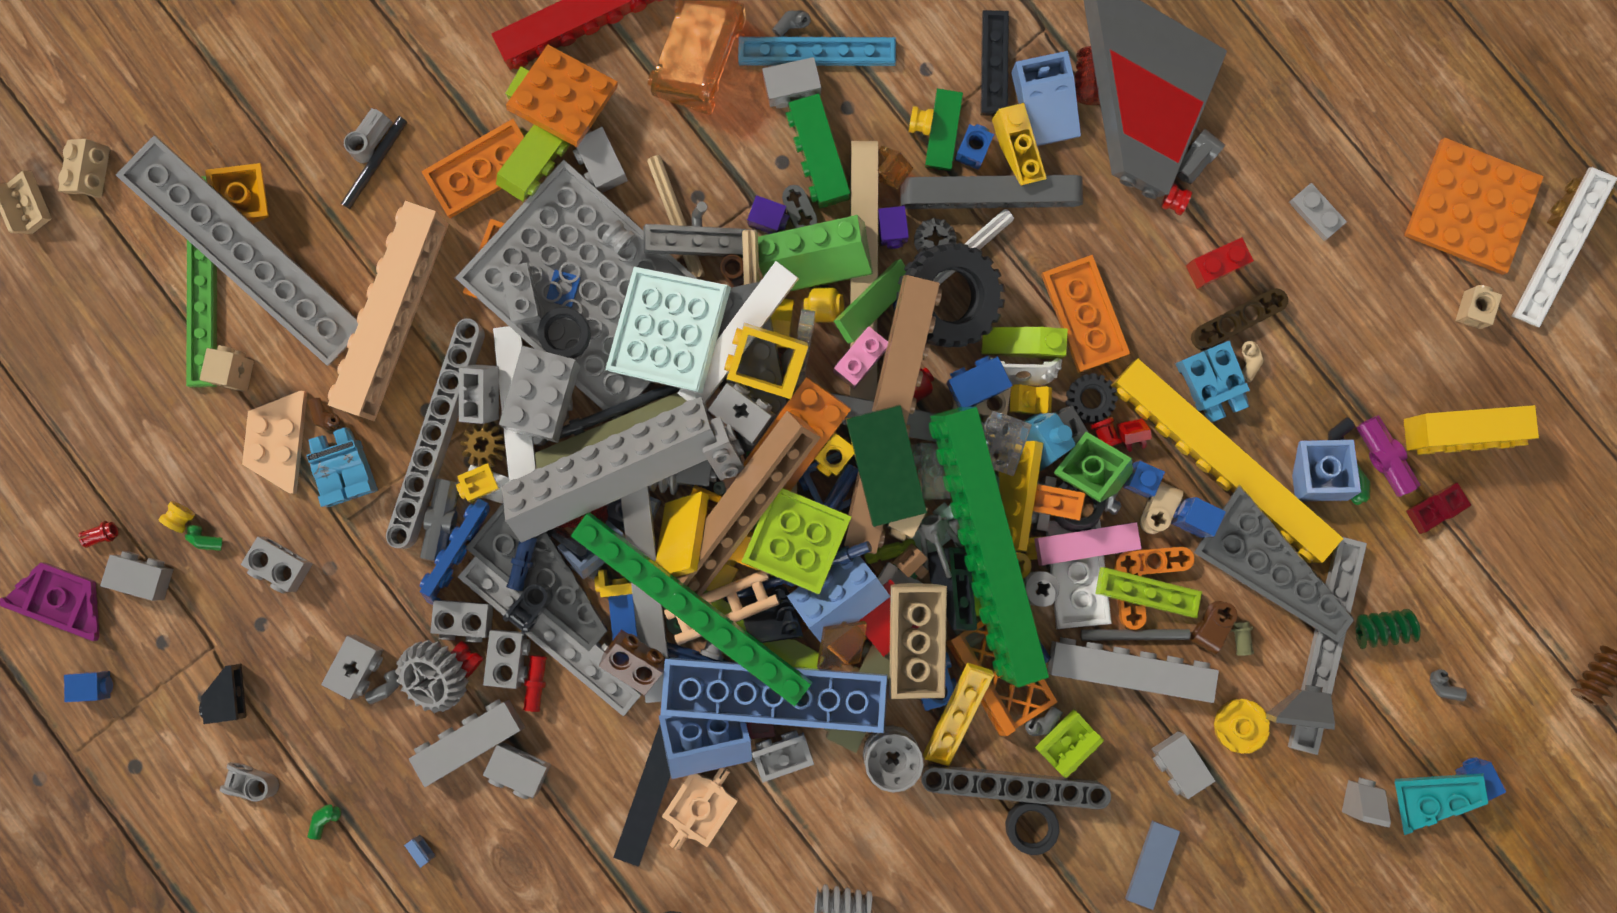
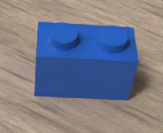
M986 356L975 362V368L966 371L965 367L950 374L951 379L946 384L958 408L973 407L1012 387L999 357L991 360L990 356Z
M1197 497L1182 499L1174 513L1171 524L1199 538L1214 537L1226 511Z

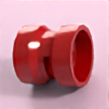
M463 641L459 642L450 652L451 654L456 653L455 658L457 661L463 662L461 669L467 671L466 679L478 668L484 659L478 653L471 654L469 646Z

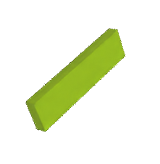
M1100 567L1095 594L1191 618H1198L1202 591Z

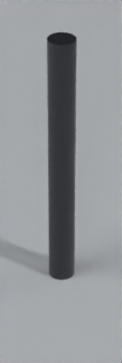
M398 116L341 202L343 206L351 209L408 123L405 119Z

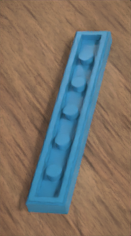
M739 37L738 63L739 65L776 66L814 57L816 66H895L896 37Z

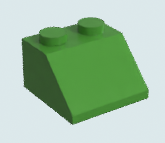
M1085 432L1076 446L1055 470L1054 474L1095 500L1102 502L1118 493L1133 473L1132 458L1090 433Z

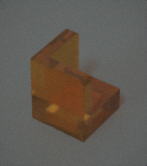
M881 145L878 151L886 160L877 170L880 173L878 181L898 189L914 168L899 151Z

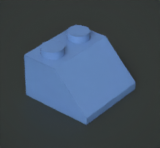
M1354 440L1300 441L1298 443L1292 478L1294 494L1300 501H1348L1361 493Z

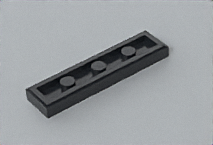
M982 11L980 115L995 116L999 109L1008 107L1009 11Z

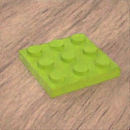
M782 488L760 517L742 563L820 595L852 517Z

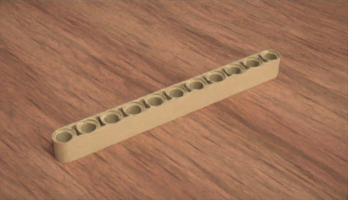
M851 141V216L858 215L865 222L873 274L850 279V304L878 278V141ZM877 319L869 326L875 332H877ZM858 338L854 342L850 343V348L854 345ZM877 362L855 389L850 387L851 397L875 400L877 391Z

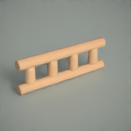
M758 571L700 596L711 605V602L727 597L733 612L725 616L733 622H738L780 604L776 594L770 597L767 596L762 582L768 580L769 575L763 571ZM752 586L758 601L742 607L737 592ZM667 609L664 610L668 620L676 617ZM676 617L682 630L681 633L675 635L678 645L701 637L699 633Z

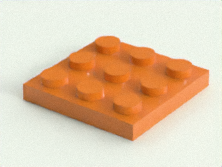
M547 45L507 102L506 108L515 115L578 147L617 89L618 81Z

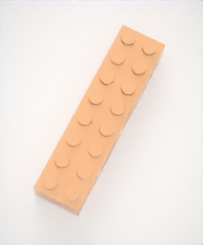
M405 201L403 207H400L396 213L395 229L387 237V250L384 258H380L377 263L376 279L368 287V300L365 308L359 311L357 317L358 326L355 334L353 333L348 340L347 348L349 350L346 358L342 359L338 366L339 376L337 382L331 386L328 393L329 406L375 421L449 225L436 211Z

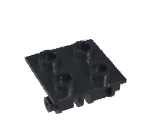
M783 585L774 587L771 594L767 595L770 597L776 594L779 605L743 619L746 632L761 643L803 637L795 608L787 597L790 593ZM756 596L739 598L742 607L758 601Z

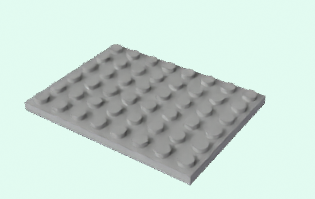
M563 160L540 185L534 196H530L455 278L534 349L544 352L546 351L538 340L537 329L540 321L517 326L511 322L500 268L526 262L530 265L542 318L554 308L566 307L565 305L568 302H574L571 309H575L584 316L591 332L588 348L582 355L574 358L580 365L575 385L600 408L605 410L641 395L652 383L651 381L605 370L633 268L639 267L694 279L697 278L670 254L644 253L643 230ZM617 220L624 224V228L627 231H632L636 235L632 243L619 255L614 252L611 244H605L602 241L604 233ZM554 270L559 271L561 280L558 283L551 281ZM562 272L576 275V278L573 280L565 279L562 276ZM581 277L575 300H566L562 305L554 303L563 294L569 293L572 289V283ZM550 284L556 285L559 296L554 300L546 298ZM560 318L550 326L548 332L549 340L556 348L570 349L579 341L580 328L572 319ZM621 414V415H619V416H616V417H614L613 419L619 418V417H621L623 414Z

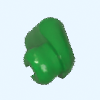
M189 525L187 527L185 539L197 549L222 550L223 538L202 536L201 526Z

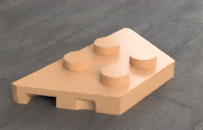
M305 391L295 392L248 411L242 465L292 494H297L308 394Z

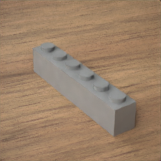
M1060 637V642L1052 641L1050 650L1051 660L1048 663L1047 669L1050 675L1214 703L1219 670L1211 669V663L1194 660L1193 665L1183 664L1184 658L1167 656V661L1156 659L1157 654L1140 651V656L1130 655V649L1114 647L1113 651L1103 650V644L1087 642L1086 647L1076 645V640Z

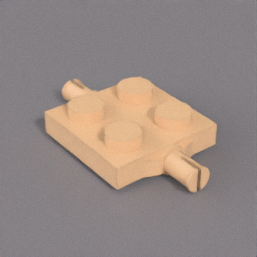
M725 767L720 768L713 779L704 777L700 773L689 775L662 815L678 831L669 844L673 848L680 839L675 850L679 851L687 838L697 840L708 847L737 803L738 799L728 793L722 786L729 773H731L726 769L720 778Z

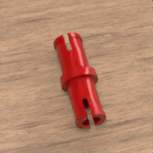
M530 655L528 678L524 682L526 693L523 710L540 712L542 689L546 687L544 673L547 657Z

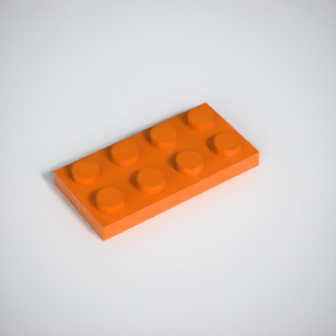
M514 119L509 120L421 171L450 219L502 189L496 185L497 173L524 138Z
M1093 254L1041 274L1061 328L1068 329L1067 344L1078 373L1130 354Z
M806 376L793 393L792 398L788 400L744 460V467L786 411H789L807 422L821 437L784 485V489L791 491L848 415L851 408Z

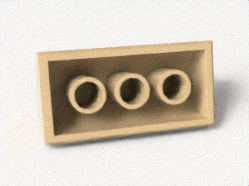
M923 583L891 585L890 699L945 698L947 586ZM913 624L920 626L918 629L911 628Z

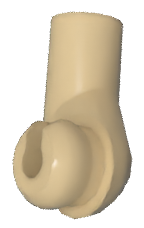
M1247 341L1242 346V354L1246 363L1242 374L1245 381L1252 382L1263 364V357L1258 344L1254 341Z

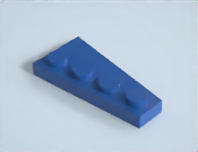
M478 498L475 504L471 503L464 513V518L466 519L460 527L457 526L452 531L449 537L451 542L447 549H442L435 559V568L431 574L427 573L423 577L419 586L421 587L419 592L427 603L433 605L434 600H441L437 597V594L441 588L449 586L453 578L452 568L454 564L458 565L461 563L466 555V542L473 540L490 512L487 502Z

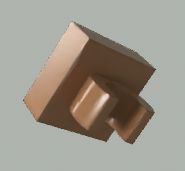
M912 543L893 561L908 578L915 573L922 579L929 572L922 565L928 558Z

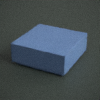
M421 835L416 836L404 845L420 868L435 857V854Z

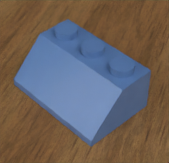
M659 716L671 779L752 761L751 741L745 722Z

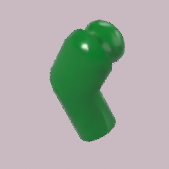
M1357 464L1361 493L1351 498V501L1355 505H1360L1370 499L1371 482Z
M328 804L314 812L307 838L320 840L324 825L330 822V820L336 822L340 819V807H333L332 804Z

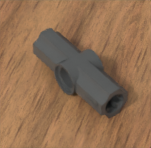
M436 479L431 506L427 508L424 517V529L426 531L420 558L435 561L439 552L442 549H447L449 537L457 524L458 514L455 510L459 492L456 484L459 482Z

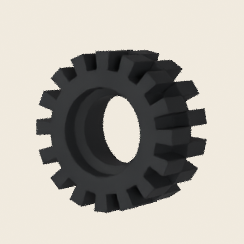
M1095 373L1086 374L1070 385V389L1066 393V396H1068L1066 405L1074 407L1083 423H1096L1110 416L1111 412L1115 410V402L1118 400V396H1115L1117 391L1116 388H1112L1110 380H1105V376H1097ZM1086 389H1095L1100 393L1101 403L1097 408L1090 409L1082 403V393Z

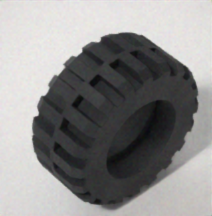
M961 243L944 244L928 248L925 252H920L914 257L915 260L913 262H909L904 268L906 271L905 275L933 281L943 271H957L966 279L970 287V305L967 312L959 320L951 322L942 320L933 311L932 316L936 317L933 332H928L927 344L941 347H964L969 343L974 344L980 341L982 335H988L993 330L991 324L998 323L1001 317L997 313L998 308H1004L1005 303L1004 299H1000V292H1005L1004 284H999L998 278L1002 276L999 269L991 267L994 261L989 256L983 257L981 250L976 247L969 248L967 244ZM900 276L899 285L902 283L903 276Z

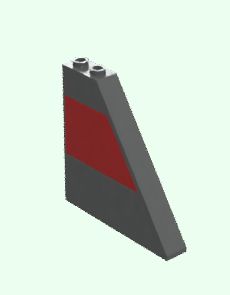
M1084 0L1111 173L1120 179L1119 182L1121 184L1141 190V194L1147 198L1156 199L1169 195L1227 50L1141 0Z

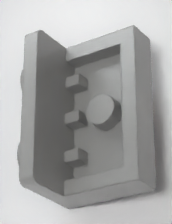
M719 416L710 420L717 442L704 447L702 450L718 478L724 480L736 476L744 469L741 455L745 454L739 439H736L731 425L725 426Z
M797 730L782 734V740L774 743L771 742V739L755 744L756 749L752 750V756L755 759L762 783L814 765L804 732L798 734Z

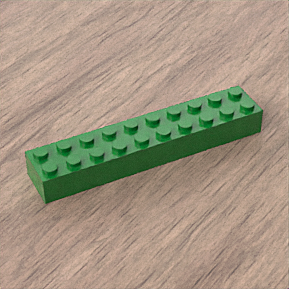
M959 407L931 415L929 430L932 438L936 439L939 448L936 450V456L939 464L943 465L946 474L943 477V482L947 492L951 493L953 500L950 508L954 518L958 519L960 529L957 531L960 543L965 545L967 553L965 564L968 571H972L974 579L972 590L975 597L979 598L980 601L979 616L982 623L986 624L987 627L986 642L989 649L993 650L994 671L998 677L1018 688L1049 678L977 407Z

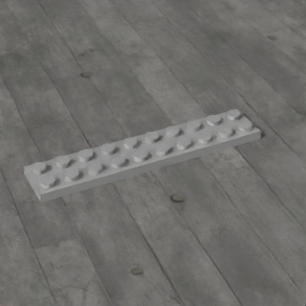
M154 135L116 174L121 181L327 366H330L347 348L350 336L353 333L355 334L357 329V318L161 139Z

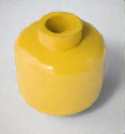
M814 288L810 291L808 298L804 299V312L809 314L811 320L816 323L834 322L844 311V297L835 288Z

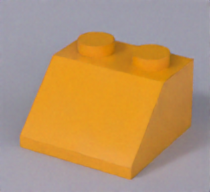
M261 163L205 170L206 181L250 222L255 224L269 217Z

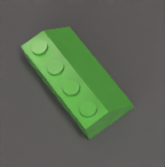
M858 215L758 237L759 268L763 278L775 261H777L799 278L790 291L873 274L865 222Z

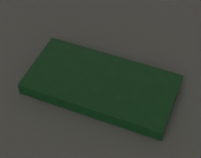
M901 405L845 418L872 526L875 527L927 513Z

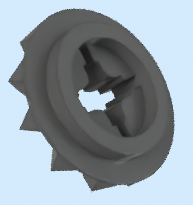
M932 218L923 221L916 229L914 235L916 250L918 253L925 252L928 248L935 246L933 241L924 240L932 237L934 229H936L939 237L945 238L939 241L938 246L950 243L956 244L957 237L954 228L945 220Z

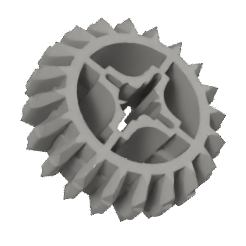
M430 640L420 641L407 648L397 661L398 668L395 671L399 675L396 682L402 684L401 691L408 694L407 700L412 699L415 701V707L422 705L424 711L431 709L433 713L438 711L444 712L455 706L467 691L465 687L469 682L465 678L467 671L461 669L463 662L457 661L455 658L456 653L451 654L448 646L441 647L439 641L432 643Z

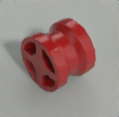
M1173 184L1169 195L1164 196L1161 208L1165 210L1170 208L1175 211V214L1181 216L1190 201L1192 191L1187 189L1183 191L1178 188V185Z

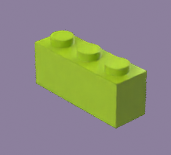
M533 125L497 173L496 185L524 202L528 195L534 196L541 184L538 181L543 175L547 177L555 166L553 161L557 155L561 157L564 155L570 143Z

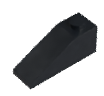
M953 547L943 549L952 574L951 578L946 577L938 552L928 553L931 583L947 586L946 616L952 629L977 630L975 600L972 590V571L969 572L965 564L966 549Z

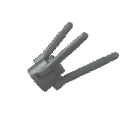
M938 514L929 515L922 519L921 525L918 527L921 536L922 553L928 558L927 540L935 543L946 577L951 578L952 574L941 541L945 539L947 532L958 548H964V545L960 543L959 538L949 526L946 517L941 518ZM928 559L923 563L927 570H929Z

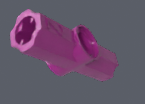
M1379 415L1364 421L1356 427L1370 450L1369 458L1373 466L1385 475L1397 497L1408 494L1420 486L1406 461L1408 456L1405 448L1399 441L1392 438Z

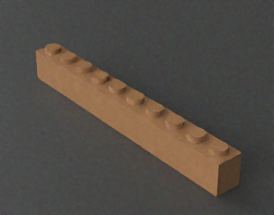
M903 275L872 411L901 405L909 436L910 425H907L908 416L914 413L917 399L913 398L915 387H920L923 371L919 369L921 361L926 360L929 344L926 343L928 332H933L936 317L932 316L934 305L938 306L940 303L942 289H938L939 282ZM858 471L848 515L852 518L841 543L843 547H852L869 541L872 551L868 553L876 554L878 547L882 548L885 532L882 531L883 525L873 527L871 524Z

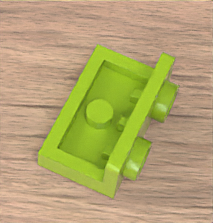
M1073 709L1035 748L1064 778H1067L1077 770L1078 766L1089 755L1097 750L1104 739Z

